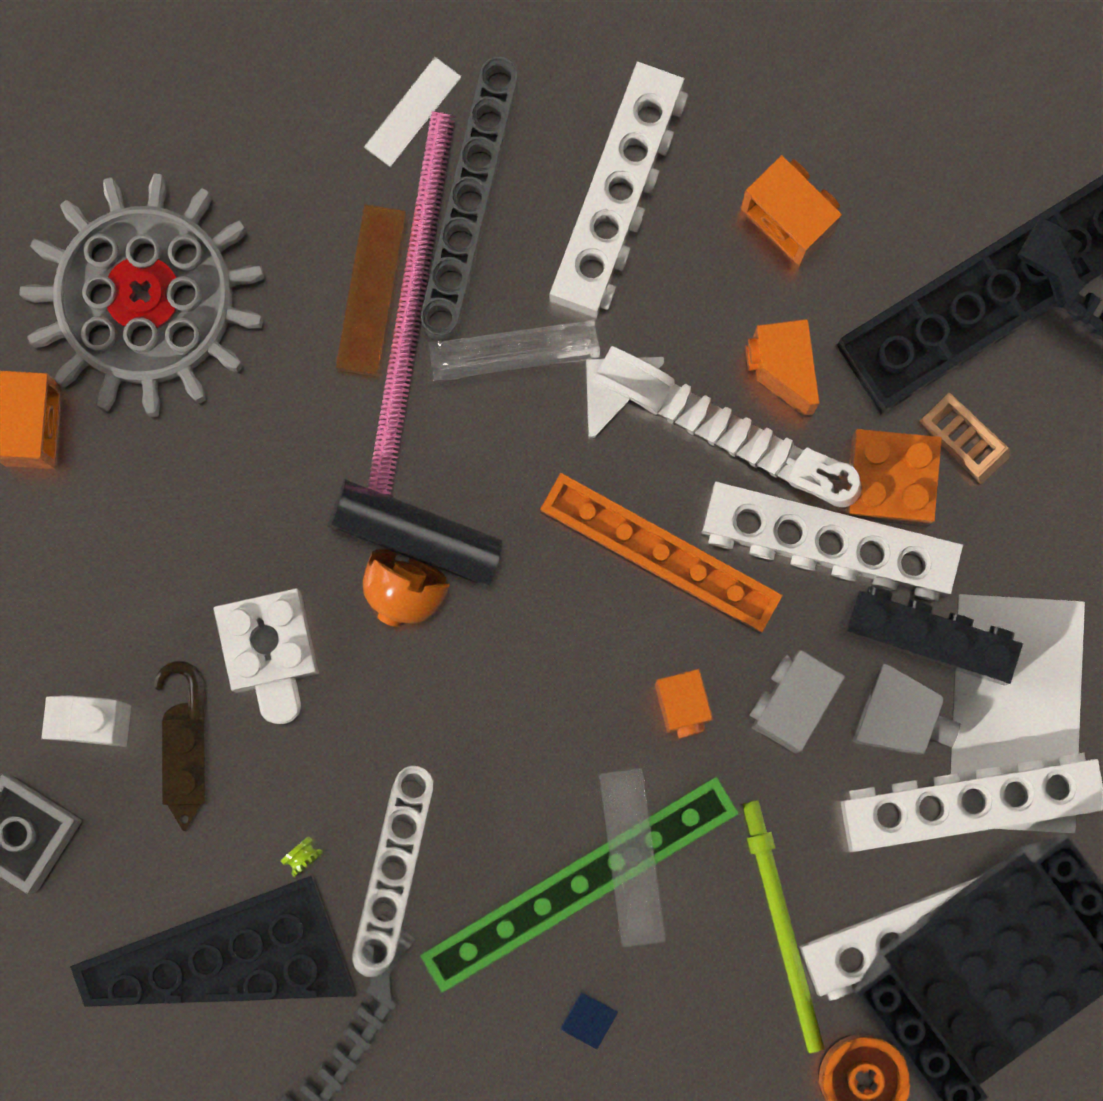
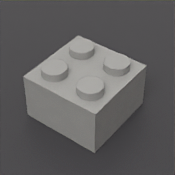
M801 650L793 657L786 655L785 658H782L771 677L773 681L777 682L771 695L767 692L761 694L749 715L756 719L751 728L794 754L801 752L845 676Z
M3 774L0 776V877L27 894L37 893L82 820L13 776Z

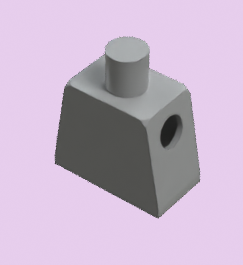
M883 664L879 666L853 742L922 755L925 753L930 739L953 747L961 723L939 716L944 701L943 696L893 667Z

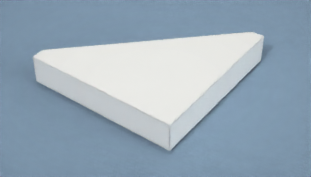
M664 357L639 358L658 369L664 365ZM586 359L589 438H595L630 401L629 398L594 380L604 359Z

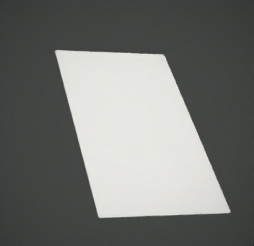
M959 595L958 614L973 619L972 627L989 632L990 626L1000 627L1014 632L1013 640L1023 643L1014 675L1009 685L1003 686L955 670L953 721L961 723L952 747L951 774L959 773L960 782L976 779L975 770L1001 767L1002 775L1018 772V763L1043 760L1044 768L1060 765V756L1079 753L1085 609L1083 601ZM1053 775L1048 779L1046 783L1048 795L1055 800H1059L1064 796L1066 785L1062 778ZM1015 782L1009 783L1004 790V799L1010 806L1017 807L1024 799L1022 787ZM969 789L963 794L961 800L963 808L968 813H977L982 807L981 795L973 789ZM1076 815L995 829L1075 833Z

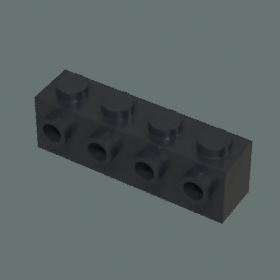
M871 586L868 587L867 593L859 590L855 594L843 634L1003 686L1011 684L1023 643L1013 640L1014 632L996 626H990L989 632L972 627L973 619L950 612L948 619L932 614L934 607L909 599L906 606L891 601L892 593Z

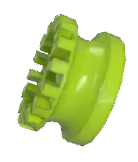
M310 836L299 843L281 860L283 865L288 864L292 867L291 874L294 877L298 876L308 867L307 862L311 865L323 853L320 848L314 849L311 843L313 840Z

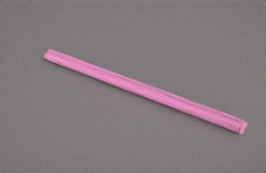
M434 111L431 112L430 117L431 121L426 141L427 146H425L426 151L423 158V171H421L422 176L420 177L421 181L419 182L420 186L417 193L413 227L409 242L410 247H408L409 252L407 253L408 257L405 264L407 267L404 270L406 272H404L405 277L403 278L404 282L402 283L399 313H397L399 318H396L397 323L395 324L396 328L393 334L391 359H389L391 364L388 365L390 369L387 370L389 374L386 375L388 379L385 381L384 400H382V404L385 405L381 406L383 410L380 411L382 415L379 416L381 420L378 422L380 425L378 426L376 440L379 441H375V445L378 446L374 447L376 451L373 452L375 456L372 457L374 461L371 463L370 476L373 477H369V481L372 482L368 483V486H370L368 488L385 495L392 494L387 489H393V487L388 486V484L394 483L389 481V479H394L389 474H395L390 469H396V466L391 465V463L397 464V461L392 460V458H398L393 453H399V451L394 450V448L400 447L395 445V443H400L396 438H401L396 433H402L397 427L403 428V425L398 424V422H404L399 417H405L400 412H406L401 407L407 406L402 404V402H407L402 397H408L403 392H409L404 386L410 387L405 381H411L406 378V376H412L407 371H413L408 366L414 365L408 363L409 361H414L409 356H415L410 351H416L411 346H417L412 340L418 341L413 335H419L414 330H419L415 325H420V323L415 321L421 320V318L416 317V315H421L420 312H417V310H422L418 305H423L419 300H424L420 295L426 294L421 292V289L426 290L425 287H422V284L427 285L422 280H428L423 274H429L424 269H430L425 264H431L426 259H432L427 254H432L433 252L427 250L433 249L428 244H434L429 239H435L430 234H436L431 229H437V227L432 226V224L438 223L433 221V218L438 219L437 216H434V213L439 214L434 209H440L435 203L441 204L440 201L436 200V198H442L437 193H443L438 188H444L439 185V183H444L440 178H445V176L440 174L446 173L441 168H447L442 163H448L443 158H449L444 153H450L445 148L451 147L445 145L446 143H451L446 138H452L447 133H453L448 128H454L449 123H455L450 118L456 117Z

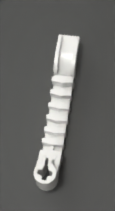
M611 346L594 377V380L629 398L656 416L657 414L667 419V422L671 424L676 423L687 429V432L693 436L696 434L708 440L709 444L713 446L718 445L727 450L730 455L745 459L751 466L755 468L760 467L768 471L771 476L775 478L780 477L789 482L790 486L811 493L834 506H850L858 500L861 494L859 475L851 465L839 462L809 448L802 450L794 446L793 440L787 437L785 440L774 436L773 430L769 428L762 430L753 425L751 419L747 417L741 419L732 414V409L728 407L722 409L712 404L711 398L706 395L701 398L691 393V386L684 384L682 387L674 384L675 380L665 372L614 346ZM844 476L848 477L851 489L849 491L842 489L839 494H835L834 486L828 478L841 481Z

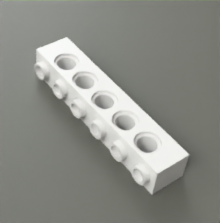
M637 61L550 291V302L597 318L600 308L609 309L616 290V286L610 284L615 269L623 271L631 248L624 244L629 231L637 233L645 209L639 207L644 192L652 194L660 170L653 168L658 154L666 156L674 132L667 129L673 115L681 117L688 98V93L682 92L684 78ZM645 107H654L660 112L661 118L654 123H646L640 119L638 113ZM631 145H639L645 149L647 156L641 161L633 162L628 160L623 152ZM617 183H624L631 188L633 193L626 200H616L610 195L609 189ZM608 221L617 227L618 233L611 239H602L595 233V227L601 222ZM587 260H596L601 263L604 271L596 278H588L581 273L580 266Z
M716 481L701 535L709 537L708 543L713 546L733 549L734 543L750 547L749 554L759 558L774 560L775 554L791 558L790 565L798 568L815 570L816 565L832 568V576L850 581H856L857 575L874 579L872 586L896 592L898 586L914 589V597L932 602H938L939 596L946 598L951 594L963 547L962 544ZM744 512L753 513L759 520V530L751 534L742 532L736 523L737 516ZM783 523L796 525L800 531V540L795 544L782 542L778 536V527ZM825 533L836 535L841 542L840 552L835 555L824 553L819 546L820 536ZM870 543L879 547L882 553L880 564L868 565L862 560L860 556L862 545ZM914 554L921 559L923 570L920 575L911 576L904 572L901 565L904 555Z
M1085 753L1060 756V765L1044 768L1043 760L1018 763V772L1002 775L1001 767L975 770L976 779L960 782L959 773L933 777L935 786L918 789L917 780L891 784L893 793L876 795L875 787L849 791L851 800L840 801L849 852L1103 811V785L1098 759L1086 761ZM1053 775L1062 778L1066 785L1065 794L1059 800L1051 798L1046 791V783ZM1011 782L1019 784L1024 791V799L1017 807L1010 806L1004 799L1005 787ZM969 789L976 790L982 797V807L975 814L968 813L963 808L961 802L963 794ZM926 796H932L940 803V814L933 821L923 818L919 811L920 802ZM884 803L893 804L899 813L897 823L891 828L882 826L877 819V811Z
M977 878L798 946L817 995L823 996L828 994L829 1000H834L854 992L851 984L861 980L880 951V940L886 933L895 932L900 936ZM854 947L861 953L862 963L857 970L846 972L840 965V955L845 949Z

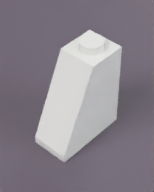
M46 697L42 739L127 747L131 705L117 700L88 697Z

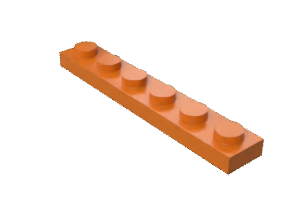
M562 473L558 476L540 508V511L760 633L763 632L783 596Z

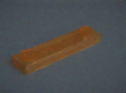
M364 204L336 362L337 370L378 377L407 215L406 211Z

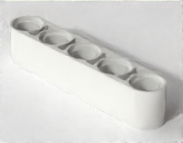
M409 766L401 770L391 789L353 950L352 961L355 968L360 974L367 977H376L383 974L388 969L395 955L433 791L431 775L426 769L419 766ZM406 781L417 782L421 786L423 794L417 798L408 797L403 793L401 784ZM398 821L408 823L413 829V836L407 839L397 837L392 831V824ZM387 862L398 863L403 868L404 876L398 880H391L383 874L382 865ZM378 903H386L393 909L394 918L388 922L379 921L374 917L372 907ZM369 944L379 946L385 954V960L378 964L367 962L363 957L362 948Z

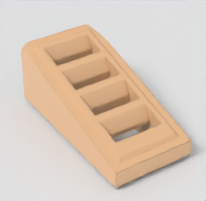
M950 392L919 421L932 436L942 437L941 445L980 484H983L1011 456L1009 448ZM954 410L958 415L941 430L937 425ZM966 423L969 428L953 442L949 437ZM978 435L981 440L966 454L962 449ZM990 447L993 451L978 465L975 461Z

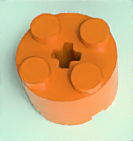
M854 1034L841 1039L828 1050L820 1066L819 1085L826 1101H907L910 1091V1078L905 1059L893 1046L875 1036ZM869 1069H872L870 1078L874 1081L873 1085L870 1088L863 1085L857 1090L856 1087L859 1082L855 1078L856 1074L859 1071L866 1073Z

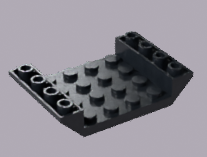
M1067 834L1020 847L883 947L854 989L857 996L937 1101L986 1100L989 1097L980 1084L1103 995V883Z

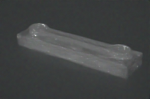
M594 320L429 343L434 381L444 379L457 380L465 376L570 361L582 362L586 359L600 357Z
M642 768L599 774L622 947L665 942Z

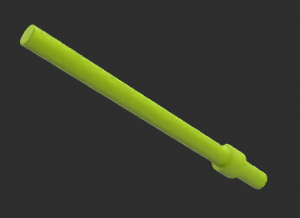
M759 800L743 803L742 806L751 836L747 838L751 855H756L808 1053L824 1050L825 1047L772 849L776 848L772 832H767Z

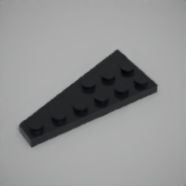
M313 875L70 966L84 1007L357 996Z

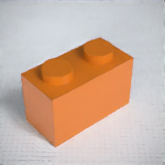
M697 669L657 680L655 688L667 733L677 731L679 739L703 733L705 731L704 724L712 720V715L700 670Z

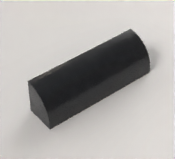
M346 479L343 481L327 527L481 586H490L502 549V540Z

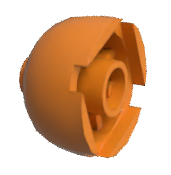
M377 549L372 551L363 577L364 596L368 604L378 612L377 618L387 625L400 627L402 623L415 624L422 622L436 613L444 601L450 583L445 584L447 577L434 567L410 558L408 560L409 563L396 560L397 553L386 549Z

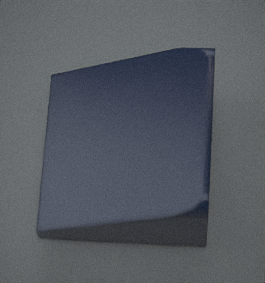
M581 991L562 1023L560 1030L598 1049L618 1011Z

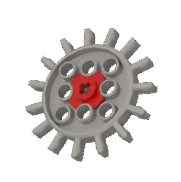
M153 174L149 185L147 206L127 208L123 204L122 191L113 178L104 179V195L109 203L110 212L91 223L85 219L77 206L65 200L60 205L64 216L79 231L66 250H62L48 241L33 239L30 245L43 259L59 264L54 285L31 284L20 287V296L24 300L35 303L54 302L55 314L58 320L54 324L38 328L27 337L30 344L37 348L47 346L58 339L66 338L76 352L59 369L54 379L65 388L74 382L79 374L90 365L105 375L103 384L97 393L96 406L106 412L110 410L115 402L121 381L143 385L142 403L149 417H156L159 414L161 402L158 395V383L179 376L184 383L186 392L198 404L206 400L202 384L193 373L195 367L202 363L209 355L218 359L225 368L235 372H239L243 367L233 351L219 344L228 323L238 324L246 328H262L263 324L261 315L251 310L232 307V287L241 284H253L265 279L262 267L247 265L238 269L228 270L221 255L224 249L237 243L247 233L245 227L240 221L226 226L220 233L210 238L197 225L201 217L208 210L212 199L210 193L203 188L192 198L189 207L183 215L163 209L167 188L162 174ZM109 243L112 245L113 252L107 261L96 262L92 260V250L97 244ZM143 243L153 245L155 253L150 261L139 263L134 260L133 253L137 246ZM191 244L197 248L196 257L186 264L177 262L175 260L176 250L181 245ZM98 284H108L111 286L110 298L101 304L91 302L90 294L92 289ZM183 285H190L196 291L195 298L187 305H179L174 302L175 291ZM142 288L144 291H148L151 296L149 301L144 302L142 299H139L136 295L137 290ZM98 325L108 326L110 337L107 342L102 345L91 344L89 341L90 331ZM138 326H148L152 329V338L146 345L136 346L131 343L132 331ZM182 326L191 327L194 330L193 341L184 347L174 345L172 340L174 332Z

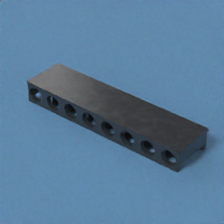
M1103 175L840 338L838 344L835 345L880 416L1052 309L1055 297L1049 277L1031 267L1017 256L1039 218L1058 225L1082 243L1081 248L1072 261L1079 279L1085 282L1081 290L1103 277Z

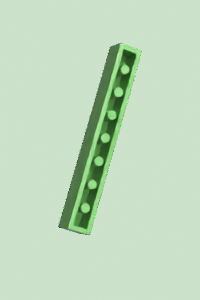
M714 777L422 953L420 956L443 993L739 813L718 778Z

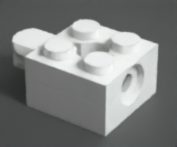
M296 588L213 607L231 690L239 693L256 689L261 715L267 721L275 724H287L293 721L301 710L296 680L319 675L302 593Z

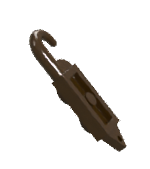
M174 661L166 664L159 670L154 685L156 690H161L165 679L175 673L182 674L188 681V703L177 704L169 708L164 713L162 720V805H168L182 831L186 832L202 804H207L205 683L197 667L188 662ZM186 815L188 817L187 823L181 821L182 816Z

